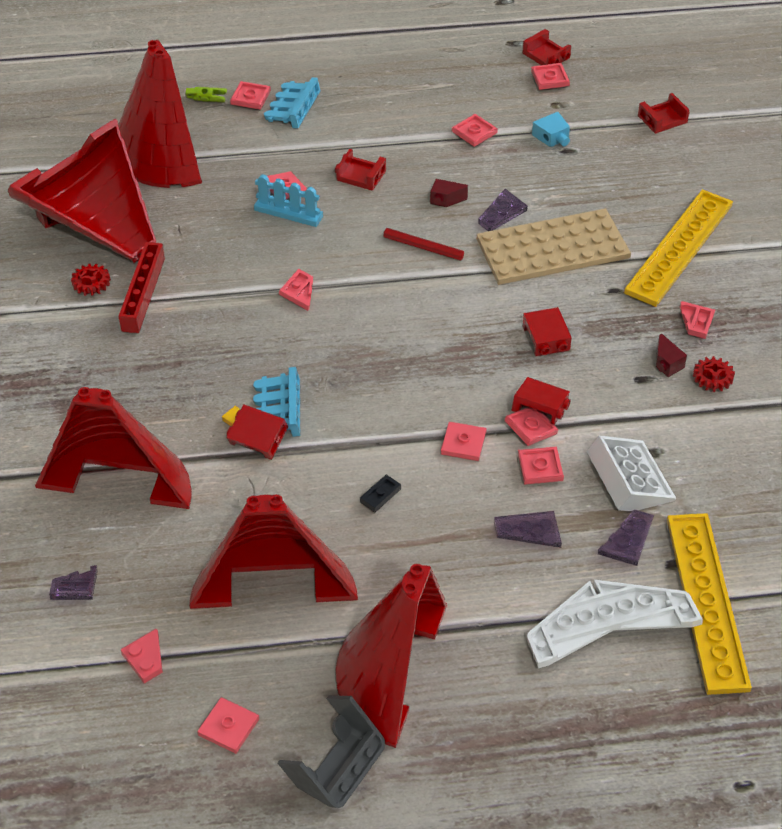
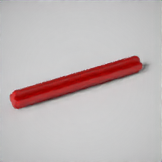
M386 228L383 236L387 239L460 261L464 258L463 250L390 228Z

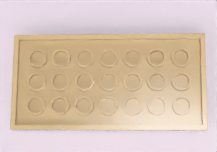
M606 208L478 233L476 237L498 285L629 259L631 257L629 248Z

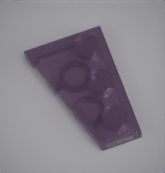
M504 189L478 218V224L487 231H493L526 212L528 205L507 189Z
M634 509L623 521L620 528L598 549V555L638 566L654 515Z
M554 511L494 517L497 538L559 548L562 546Z

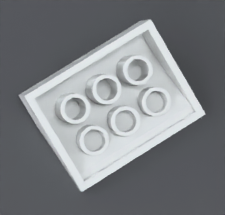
M599 435L587 450L591 462L594 464L599 477L602 479L618 510L634 512L676 500L674 493L644 441Z

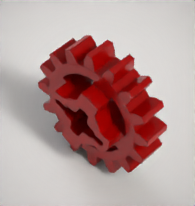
M89 263L87 267L82 265V269L76 268V273H72V286L74 290H77L78 294L84 292V296L88 293L94 296V293L101 294L100 290L106 291V286H110V274L108 269H104L103 265L98 267V264L91 266Z
M712 356L711 360L705 357L704 361L699 360L698 364H695L693 377H695V382H699V387H706V391L711 388L713 392L716 389L722 392L724 387L728 389L730 384H733L735 372L733 371V366H728V361L722 362V358L716 360Z

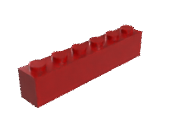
M145 242L119 313L121 332H140L165 260L163 243Z

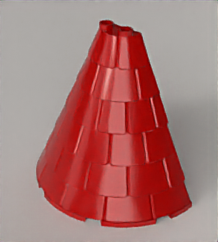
M151 40L148 42V48L118 123L135 179L142 184L162 188H170L171 184H181L182 187L201 184L202 180L171 57L159 40Z
M116 118L91 133L81 149L44 173H41L38 168L34 169L12 183L8 188L9 196L12 199L28 205L30 208L49 216V218L110 248L133 263L139 261L145 242H157Z
M88 387L80 388L78 394L72 399L66 413L67 416L59 429L60 432L52 445L53 447L35 487L38 489L74 493L85 463L154 472L159 474L150 497V503L190 509L192 489L189 474L181 460L160 442L156 436L148 431L143 424L136 420L111 395L109 390Z
M264 494L259 496L253 495L247 498V503L239 513L234 524L197 577L191 592L189 607L190 609L232 607V572L315 568L316 602L358 600L354 579L345 563L296 516L283 501L282 496L278 494Z
M413 564L410 567V571L352 629L341 646L336 663L338 695L352 696L382 734L385 745L394 748L397 747L409 713V706L403 705L414 634L435 640L447 608L445 597L439 589L440 585L432 568L421 564Z

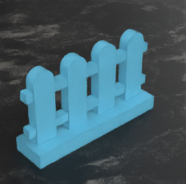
M312 77L309 82L295 83L294 81L283 83L281 85L283 92L275 94L277 101L270 103L271 110L264 112L265 119L269 122L276 120L288 123V121H291L292 128H299L321 91L318 78Z
M264 174L255 180V185H258L259 192L256 194L258 200L254 205V211L314 227L318 226L323 218V211L317 208V201L320 199V195L316 194V190L313 187H308L306 191H301V187L297 183H292L290 187H286L282 179H276L274 183H271ZM270 189H274V196L270 195ZM285 193H289L290 201L286 200ZM301 197L305 198V205L301 204Z
M290 367L289 375L283 373L281 376L273 378L263 376L262 379L256 380L253 384L257 392L262 391V393L256 394L253 397L255 405L261 406L256 409L284 418L288 425L287 430H291L292 436H300V377L297 368ZM280 389L279 391L267 392L268 390ZM280 403V405L267 406L268 404Z

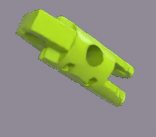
M213 87L186 88L185 94L187 98L194 101L224 103L225 97L218 95H225L227 89Z

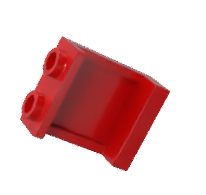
M544 29L523 41L522 54L540 65L562 63L570 58L571 45L568 44L562 48L549 39V31Z
M670 93L668 101L651 107L645 101L639 103L638 117L657 134L688 123L690 110L679 98Z
M349 149L335 167L336 179L343 183L373 191L386 172V158L379 157L377 162L374 163L354 157L353 149Z
M559 307L523 313L522 326L524 331L528 330L535 347V356L570 350L572 337Z
M527 377L514 395L511 411H520L525 405L551 414V424L555 425L558 419H562L564 411L568 410L571 399H568L570 391Z
M243 404L241 410L237 411L235 421L229 427L226 438L231 445L235 446L237 443L261 452L265 458L272 460L288 429V425L284 418Z

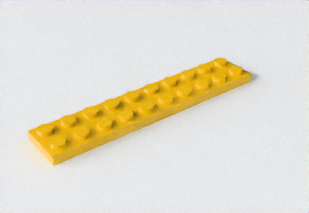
M702 189L626 286L624 294L657 307L730 210L733 201Z
M708 513L668 515L667 524L682 589L690 594L703 619L702 625L691 628L707 695L750 692L752 687Z

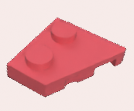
M298 269L279 290V295L308 311L310 308L313 276Z
M681 301L680 310L688 335L706 339L715 309Z
M157 629L121 649L123 657L144 684L163 673Z

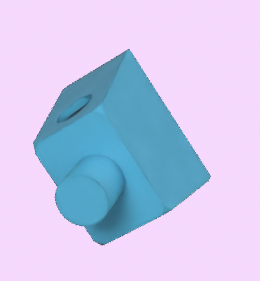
M559 112L533 122L532 135L549 147L559 143L562 146H567L570 142V127Z

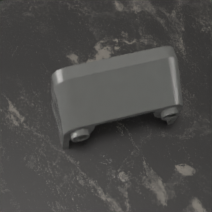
M329 695L326 699L339 714L332 726L333 733L337 737L338 742L318 769L314 772L310 767H306L302 761L279 760L277 764L298 789L329 807L341 808L383 752L385 740L352 696Z

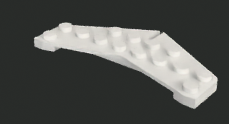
M594 579V586L598 594H596L591 581H589L530 630L527 638L538 668L553 664L613 630L695 627L702 625L703 619L690 594L686 591Z

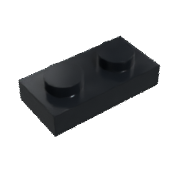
M386 474L360 497V503L375 513L401 490V484Z

